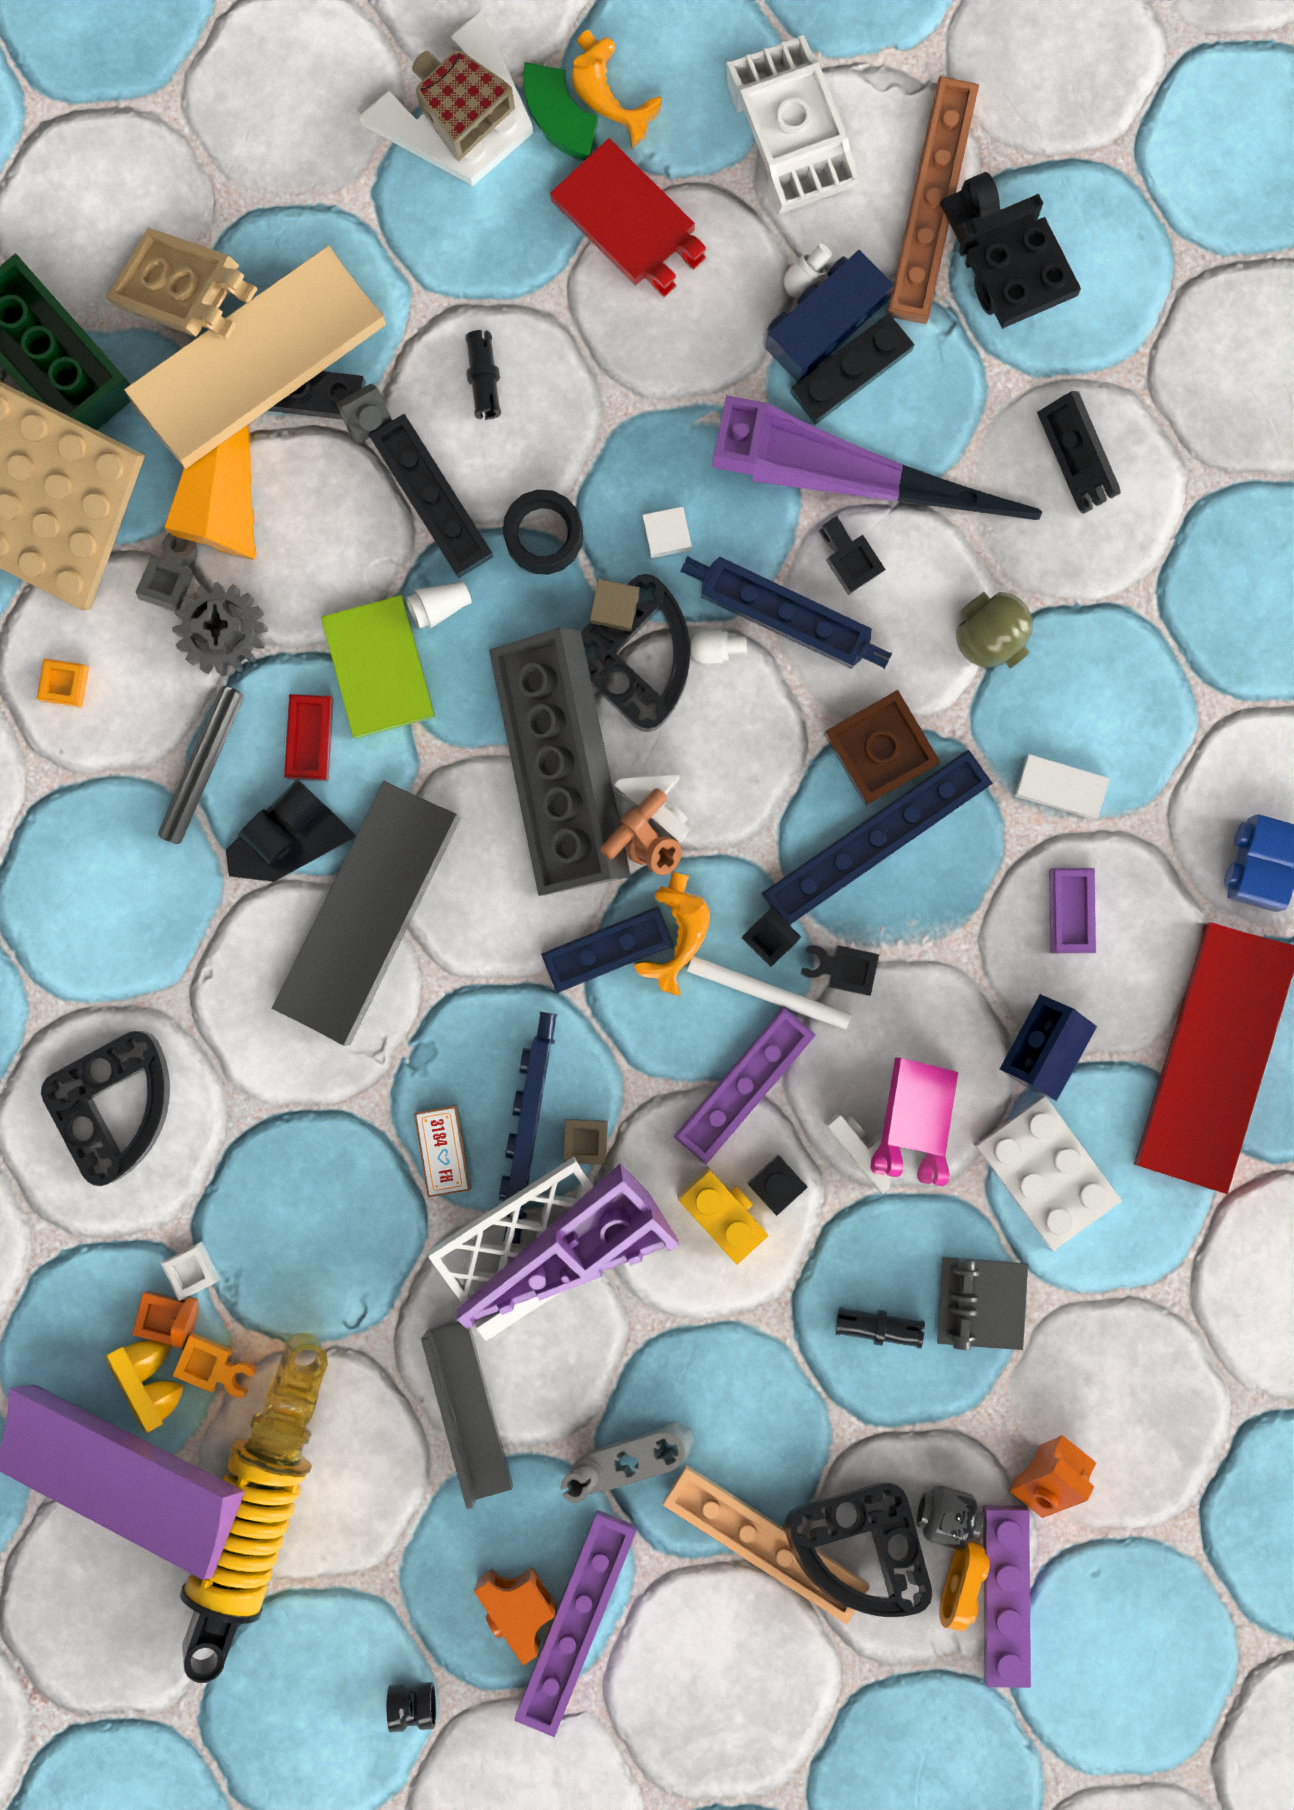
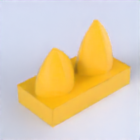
M153 1340L137 1342L124 1348L122 1346L103 1356L143 1433H149L163 1424L162 1420L173 1412L183 1392L182 1384L171 1381H158L143 1386L142 1382L153 1375L163 1364L171 1347L169 1344Z

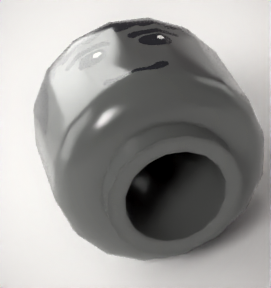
M941 1485L935 1486L930 1493H923L917 1510L916 1525L922 1528L923 1536L927 1541L956 1550H963L972 1538L979 1539L983 1529L984 1514L978 1512L977 1502L972 1494Z

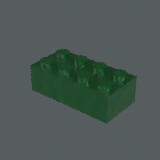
M16 253L0 266L1 366L28 396L98 430L131 402L124 390L131 384Z

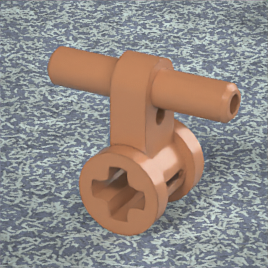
M654 788L635 810L630 808L618 821L620 826L600 847L601 853L608 859H613L626 845V854L633 862L640 865L647 864V867L658 875H667L674 871L681 859L682 851L680 844L668 836L660 837L659 833L652 829L647 822L667 801L666 794L659 788Z

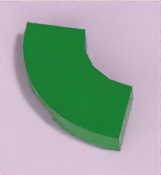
M525 62L523 84L525 99L531 117L552 145L569 156L585 161L592 154L598 125L597 116L583 111L571 100L566 89L564 69Z

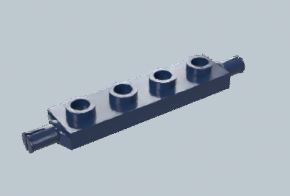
M687 556L685 563H683L680 572L702 582L701 598L850 669L857 665L862 658L885 669L892 656V652H888L870 643L872 628L731 561L719 557L709 567Z
M539 1013L537 1035L532 1041L531 1049L523 1048L519 1073L527 1075L524 1091L517 1090L515 1094L512 1115L519 1116L520 1118L517 1134L509 1133L505 1158L513 1159L510 1176H502L499 1201L507 1200L529 1185L551 1044H555L553 1037L558 1014ZM525 1204L520 1207L518 1219L524 1220L527 1217V1213H524ZM507 1226L505 1227V1233H504L503 1241H505V1237H506V1233H507V1229H508ZM515 1228L513 1244L521 1243L522 1229Z

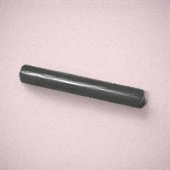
M228 686L220 688L158 831V836L161 839L173 844H180L244 699L240 691Z

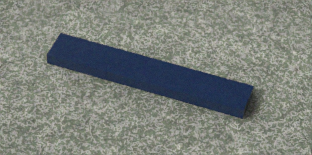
M968 749L761 894L769 906L791 925L993 783Z

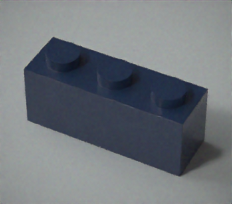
M860 249L849 259L843 256L837 260L828 271V278L819 287L815 284L809 286L797 300L799 305L788 315L785 312L780 313L767 328L769 333L765 349L797 382L815 370L889 301L894 284Z

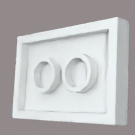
M1042 1095L974 1145L1052 1251H1055L1122 1201L1046 1096Z

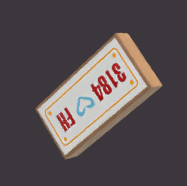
M458 1105L415 1112L414 1116L428 1198L470 1191L471 1184Z

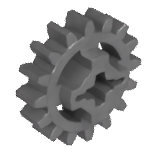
M214 582L213 592L208 593L202 586L197 587L199 598L194 600L189 596H185L183 599L189 606L186 611H175V615L182 620V625L172 627V632L177 636L183 637L182 640L175 644L177 649L181 652L189 651L185 660L192 666L200 662V670L206 674H209L214 666L217 673L221 676H226L228 666H232L239 673L242 672L243 666L241 661L246 658L248 661L255 663L257 659L251 651L254 647L258 649H264L265 644L257 637L258 634L268 632V627L264 623L256 621L264 615L263 610L259 606L251 607L255 600L249 593L240 597V589L236 585L232 584L228 588L227 593L219 582ZM229 604L239 608L243 612L245 619H241L239 616L232 617V610L229 608ZM221 622H224L228 627L221 629L220 636L217 637L213 630L220 629ZM195 640L208 642L211 655L201 651ZM243 640L240 646L233 651L237 644Z

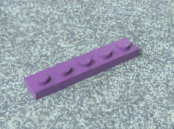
M600 1510L596 1511L516 1711L514 1721L555 1737L637 1531L636 1525Z

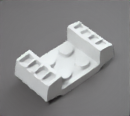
M805 35L782 42L768 49L765 48L757 53L748 54L743 58L726 62L727 86L736 112L744 111L769 174L767 192L777 215L856 186L860 177L850 151L847 134L819 62L814 58Z

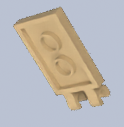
M147 228L106 298L118 308L191 336L197 337L202 327H205L214 334L228 339L236 324L221 316L223 312L219 309L220 305L228 293L245 303H250L258 288L242 280L245 275L237 270L239 265L229 255Z

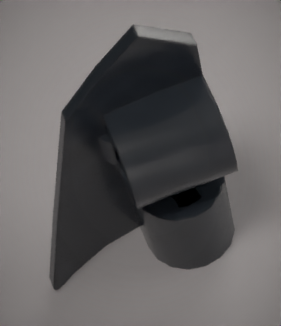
M296 779L267 810L263 809L256 814L238 833V838L226 849L229 877L275 882L354 839L355 834L301 781Z

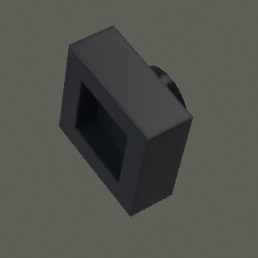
M771 907L741 938L772 967L799 941L801 936Z
M779 1155L775 1156L747 1182L776 1216L808 1188Z

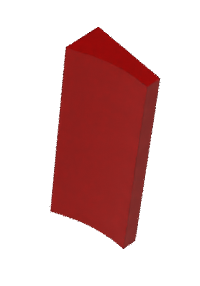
M1213 922L1206 923L1133 1165L1228 1194L1294 974V945L1253 935Z

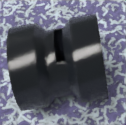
M433 1682L419 1683L416 1688L407 1689L404 1685H389L386 1700L389 1732H404L408 1726H417L420 1730L435 1728L436 1694Z

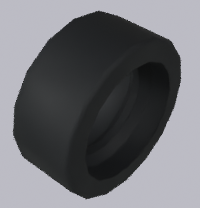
M537 489L522 494L510 505L504 517L503 536L509 555L519 567L533 574L549 575L564 570L575 561L582 547L583 527L577 508L567 497L553 490ZM541 508L551 509L559 513L565 520L568 528L567 540L564 546L555 554L548 556H536L528 552L521 544L518 536L519 526L523 518L531 511Z

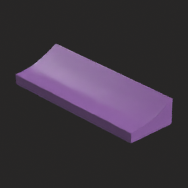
M37 1385L9 1388L8 1414L0 1446L1 1473L202 1580L213 1577L244 1496V1490Z

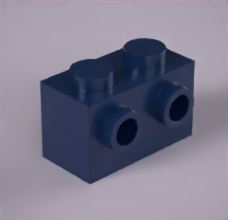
M1040 994L999 1069L1023 1086L1057 1101L1097 1026L1074 1008Z

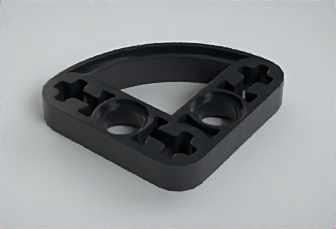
M642 574L632 579L627 585L641 586L645 590L650 587L655 588L653 592L655 601L650 603L648 600H644L636 608V613L642 616L639 619H636L634 616L631 631H626L621 635H612L605 629V626L589 623L581 631L585 648L589 649L593 645L597 647L595 656L598 661L603 665L608 658L613 661V663L603 668L598 679H596L592 674L598 672V668L587 659L592 686L634 727L640 731L651 732L657 730L666 722L683 694L689 672L690 640L685 618L674 596L657 577L650 574ZM659 610L668 626L673 646L672 670L661 696L617 655L625 644ZM614 672H622L630 680L628 689L621 694L610 692L605 684L607 677ZM637 687L643 690V692L638 694V699L644 705L649 706L652 703L657 705L655 714L658 718L654 721L648 717L641 721L638 718L640 709L633 701L630 702L628 708L622 704L633 696Z
M132 1031L124 1034L51 1074L41 1086L42 1100L79 1171L88 1183L94 1186H103L124 1177L146 1157L163 1128L170 1098L169 1072L158 1040L148 1032ZM133 1040L137 1043H146L148 1048L143 1051L145 1059L142 1061L139 1057H133L125 1060L122 1064L127 1070L123 1072L121 1061L112 1051L116 1049L117 1055H124L134 1049ZM99 1058L107 1060L112 1069L109 1079L103 1083L95 1081L90 1073L92 1063ZM145 1070L147 1102L144 1116L134 1138L121 1153L92 1098ZM80 1079L85 1085L78 1086L67 1093L69 1101L65 1098L57 1099L54 1093L59 1090L58 1081L61 1084H69ZM81 1116L89 1118L94 1127L92 1136L86 1141L77 1139L72 1130L74 1121ZM100 1140L102 1141L103 1147L95 1148L101 1159L109 1158L112 1165L107 1168L108 1177L104 1172L96 1174L93 1167L99 1163L94 1151L84 1154L83 1148L95 1145Z
M892 1483L873 1484L798 1506L792 1509L786 1516L784 1523L785 1534L795 1559L814 1585L834 1601L853 1610L880 1617H904L918 1614L924 1611L931 1603L932 1586L910 1505L905 1492L899 1486ZM882 1492L886 1496L894 1497L895 1504L889 1507V1515L885 1510L876 1509L868 1512L865 1504L881 1502L883 1500ZM844 1502H850L857 1511L856 1521L849 1528L840 1526L836 1519L837 1508ZM822 1508H825V1516L821 1511ZM803 1515H805L806 1519L815 1521L825 1518L828 1527L819 1526L812 1528L809 1533V1539L805 1534L797 1532V1526L803 1523ZM871 1531L888 1596L867 1595L842 1582L823 1563L815 1547ZM896 1534H901L908 1542V1552L901 1560H894L888 1552L889 1541ZM914 1566V1571L906 1570L909 1583L919 1587V1592L913 1595V1603L909 1599L902 1598L901 1592L907 1589V1582L904 1574L894 1573L895 1568L902 1569Z

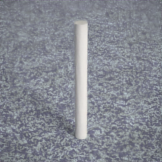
M695 956L691 958L687 969L689 973L844 1030L847 1029L851 1019V1014Z

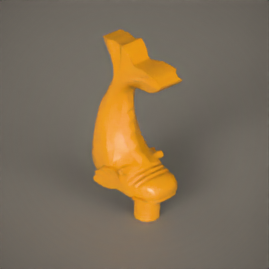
M586 30L577 39V43L585 53L579 55L573 61L572 86L577 95L592 110L627 128L630 134L631 148L633 149L642 139L646 138L647 123L654 120L660 113L662 97L651 98L636 109L628 110L622 108L619 101L614 98L610 87L606 84L607 77L605 76L607 73L606 64L614 54L615 43L612 39H608V37L598 42L593 34Z
M672 871L669 886H659L654 896L658 902H663L664 905L667 904L668 907H671L672 916L677 919L676 923L679 926L677 933L679 936L676 939L677 945L674 947V958L667 963L640 961L636 962L633 967L637 970L638 974L644 977L656 978L662 991L680 996L681 992L676 976L701 946L709 927L710 910L703 897L685 892L689 876Z

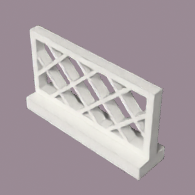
M572 1157L427 1251L428 1257L463 1304L470 1298L468 1293L472 1280L488 1282L496 1275V1273L474 1270L478 1252L501 1255L498 1273L506 1266L508 1256L516 1257L524 1250L511 1247L515 1228L538 1231L537 1238L552 1225L548 1223L552 1204L572 1207L594 1185L576 1158ZM574 1173L580 1182L577 1198L555 1195L557 1183ZM528 1201L545 1203L540 1222L518 1219L520 1207ZM493 1224L508 1227L503 1246L482 1243L483 1231ZM475 1236L474 1241H469V1239ZM455 1248L471 1250L467 1269L449 1267L442 1257ZM457 1278L464 1279L463 1286ZM556 1295L540 1301L535 1297L514 1305L513 1311L501 1315L500 1311L477 1319L475 1320L476 1329L484 1340L487 1341Z

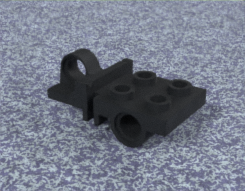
M983 172L965 180L961 191L941 199L940 205L960 243L959 253L961 256L967 254L965 265L967 269L971 267L975 274L974 285L979 303L988 315L995 314L1002 329L1079 295L1081 287L1045 217L1038 219L1043 206V201L1039 194L1000 209L996 184L988 172Z

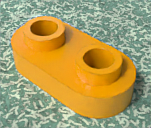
M970 1541L965 1549H954L939 1605L940 1623L944 1628L962 1632L967 1629L969 1624H973L977 1617V1596L981 1581L987 1578L990 1567L989 1557L985 1554L984 1547L979 1543Z

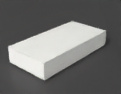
M1028 754L1025 758L1014 796L1096 820L1099 818L1110 778Z

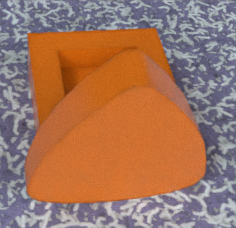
M148 1290L142 1294L132 1335L169 1344L174 1348L184 1350L187 1340L195 1327L198 1299L188 1297L186 1300L178 1301L176 1297Z

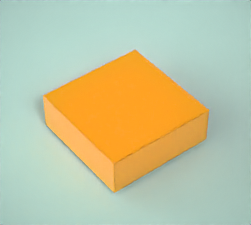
M44 658L36 699L45 703L82 708L89 667L84 664Z

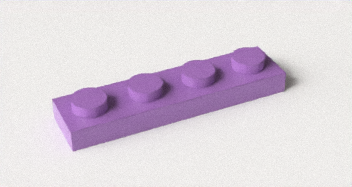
M983 1505V1547L990 1561L989 1572L984 1580V1682L987 1687L1031 1688L1030 1510L1027 1506Z

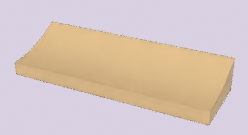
M328 245L254 297L250 303L244 304L227 316L225 319L236 324L228 339H224L208 330L124 390L139 416L186 469L386 326L384 315L366 296Z

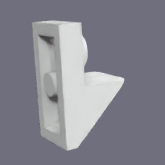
M680 775L620 778L614 784V789L636 809L654 788H659L667 795L679 781ZM671 802L665 807L662 805L649 819L666 836L676 840L678 843L689 833V828L684 824L688 820L687 816Z
M836 1113L824 1125L875 1188L882 1194L890 1188L891 1176L874 1174L870 1169L871 1159L881 1144L883 1130L865 1145L862 1139L867 1134L852 1116L845 1120Z

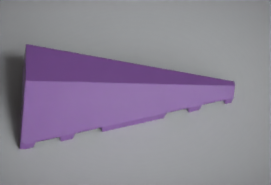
M620 1163L457 1309V1320L467 1329L474 1325L475 1320L500 1311L501 1315L513 1311L514 1305L537 1297L540 1301L600 1278L603 1271L629 1262L631 1266L642 1262L643 1256L665 1247L667 1251H671L679 1246L678 1238L649 1192Z

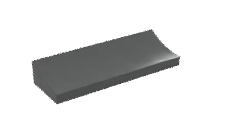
M559 627L490 649L489 653L538 896H546L630 878L625 846L613 859H608L600 851V847L617 830L620 824L618 822L619 816L581 631Z
M383 781L271 1009L323 1034L343 1046L351 1045L461 820L456 813Z

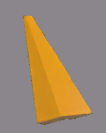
M249 424L191 466L183 469L164 526L173 537L212 546L219 552L251 560L256 559L257 552L254 545L253 529L255 519L251 496L252 468Z

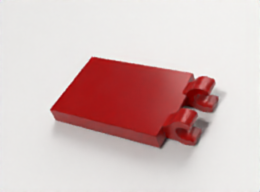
M610 138L550 192L551 202L635 286L645 278L665 298L676 287V284L673 282L676 275L663 263L675 251L693 270L706 259L703 254L706 250L705 245L696 236L690 235L695 231V223Z

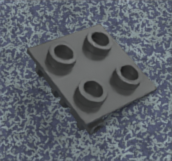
M942 1257L937 1344L953 1345V1348L959 1350H971V1346L1023 1350L1028 1263Z

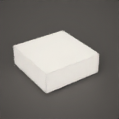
M683 506L642 515L651 559L692 550Z
M203 1242L160 1262L178 1301L221 1280Z

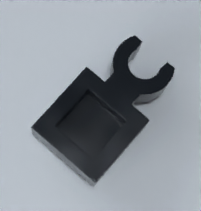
M811 945L805 948L806 953L817 955L820 963L815 970L801 968L800 974L808 978H816L827 974L830 975L829 988L871 996L880 954L837 945L834 957L828 956L827 952L819 946Z

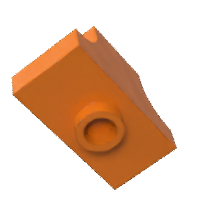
M1061 1435L1039 1446L1030 1464L1021 1474L1015 1477L1008 1491L1041 1518L1088 1501L1095 1487L1089 1482L1096 1462Z
M533 1567L515 1578H505L495 1573L493 1569L489 1570L477 1579L474 1593L488 1612L485 1617L491 1631L497 1638L502 1636L505 1638L524 1666L538 1656L540 1640L537 1636V1631L542 1625L554 1618L556 1602Z

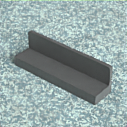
M457 1321L427 1330L422 1336L421 1341L466 1509L474 1508L477 1499L512 1490L513 1483L471 1327L466 1329Z

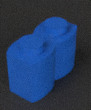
M1257 814L1249 817L1247 822H1242L1237 829L1234 844L1239 847L1236 863L1231 862L1224 877V886L1228 887V899L1279 912L1287 909L1294 890V824Z

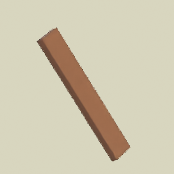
M943 76L938 78L893 282L894 286L887 314L890 313L893 318L927 324L949 227V221L940 203L941 199L956 193L979 84Z

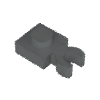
M169 533L165 536L162 543L165 553L163 560L153 556L150 557L135 593L139 600L176 611L180 609L193 578L191 569L184 566L191 564L195 560L197 547L195 542L189 541L184 551L176 552L173 550L176 546V539Z

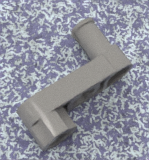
M676 1421L665 1424L661 1429L596 1448L591 1453L582 1456L571 1467L569 1474L561 1482V1490L568 1487V1490L562 1495L567 1501L578 1503L594 1492L600 1491L602 1493L671 1472L679 1468L689 1456L690 1449L695 1443L694 1435L690 1428L684 1427ZM667 1441L668 1445L676 1444L678 1450L675 1452L673 1447L666 1448L664 1442ZM622 1451H626L628 1457L637 1458L638 1463L633 1467L634 1471H631L629 1465H621L620 1459L625 1455Z

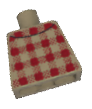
M461 50L454 51L442 63L430 51H424L413 63V72L422 80L416 88L419 106L458 162L515 109L512 87Z

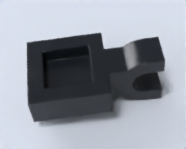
M838 516L823 524L822 529L818 531L826 544L835 551L834 554L826 559V562L848 595L886 570L864 535L852 541Z

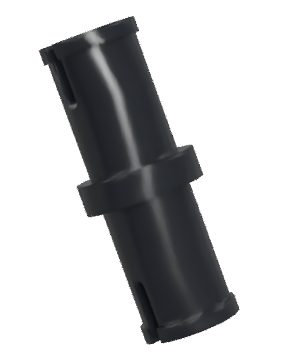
M475 330L465 336L470 365L466 372L467 381L472 385L475 417L482 419V412H484L485 420H491L501 415L497 389L500 371L494 365L491 332L485 330L484 338L482 339V330Z
M843 1307L838 1309L835 1335L873 1340V1345L882 1346L883 1342L913 1346L918 1349L922 1348L925 1333L922 1332L925 1329L924 1320L917 1321L887 1316V1311L878 1310L877 1314L844 1309Z

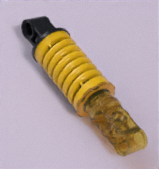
M310 1333L297 1334L286 1343L276 1375L273 1377L266 1395L263 1413L253 1415L250 1423L252 1428L250 1437L237 1439V1441L232 1442L230 1447L231 1455L227 1464V1470L230 1473L224 1475L222 1480L244 1490L245 1493L213 1577L202 1580L191 1574L180 1591V1598L183 1603L194 1610L182 1643L184 1671L189 1679L197 1683L210 1682L220 1675L238 1624H248L259 1620L263 1610L262 1603L268 1587L267 1582L271 1580L273 1573L272 1566L277 1562L278 1550L282 1548L284 1541L283 1534L287 1532L290 1523L289 1518L294 1513V1501L301 1492L299 1483L306 1478L307 1473H310L312 1468L311 1462L301 1455L304 1445L309 1443L312 1434L306 1426L313 1415L328 1360L320 1340ZM310 1349L317 1352L315 1360L307 1366H299L294 1363L296 1355L303 1350ZM202 1648H209L214 1651L206 1659L200 1660L193 1657V1654Z

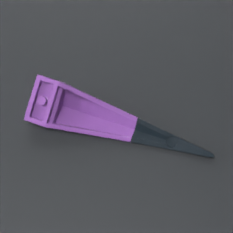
M726 395L712 468L753 475L752 481L1032 520H1040L1042 511L1039 508L978 491L868 451L810 425L768 403Z

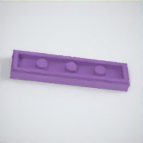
M783 1007L673 1137L704 1164H707L816 1034Z

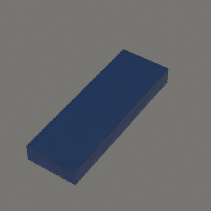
M658 906L542 953L541 956L556 993H560L673 947L674 943Z

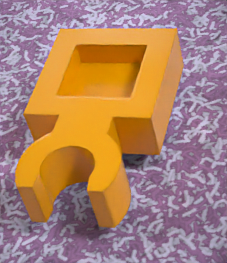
M193 1333L187 1340L172 1376L210 1393L216 1390L220 1382L224 1384L225 1390L231 1396L243 1398L247 1394L248 1389L237 1384L236 1374L244 1373L252 1377L256 1373L257 1368L247 1361H241L236 1364L229 1362L228 1360L233 1349Z

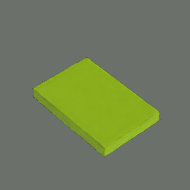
M402 595L321 617L354 739L436 717Z

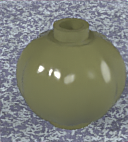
M982 592L958 613L964 621L956 629L957 644L960 652L971 663L987 668L1006 663L1009 668H1012L1029 654L1030 651L1025 646L1033 630V620L1031 612L1020 598L1005 592H998L989 598L985 592Z

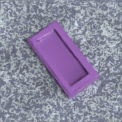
M1095 868L1049 869L1050 953H1096Z

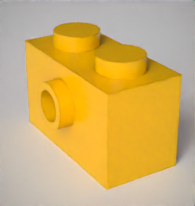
M709 1167L677 1195L678 1201L736 1265L769 1236L764 1227L748 1211L753 1206V1203L737 1186L730 1191Z

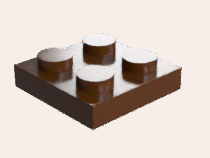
M898 690L824 732V736L865 806L940 763L936 753Z

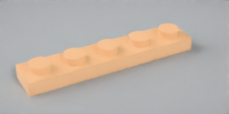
M687 1464L684 1466L664 1498L663 1506L846 1625L848 1624L856 1610L848 1608L828 1597L807 1577L792 1553L784 1527ZM815 1548L823 1563L838 1579L859 1592L867 1593L870 1586L866 1580Z

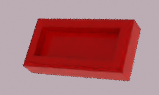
M289 694L284 778L290 780L329 781L334 701L331 696Z

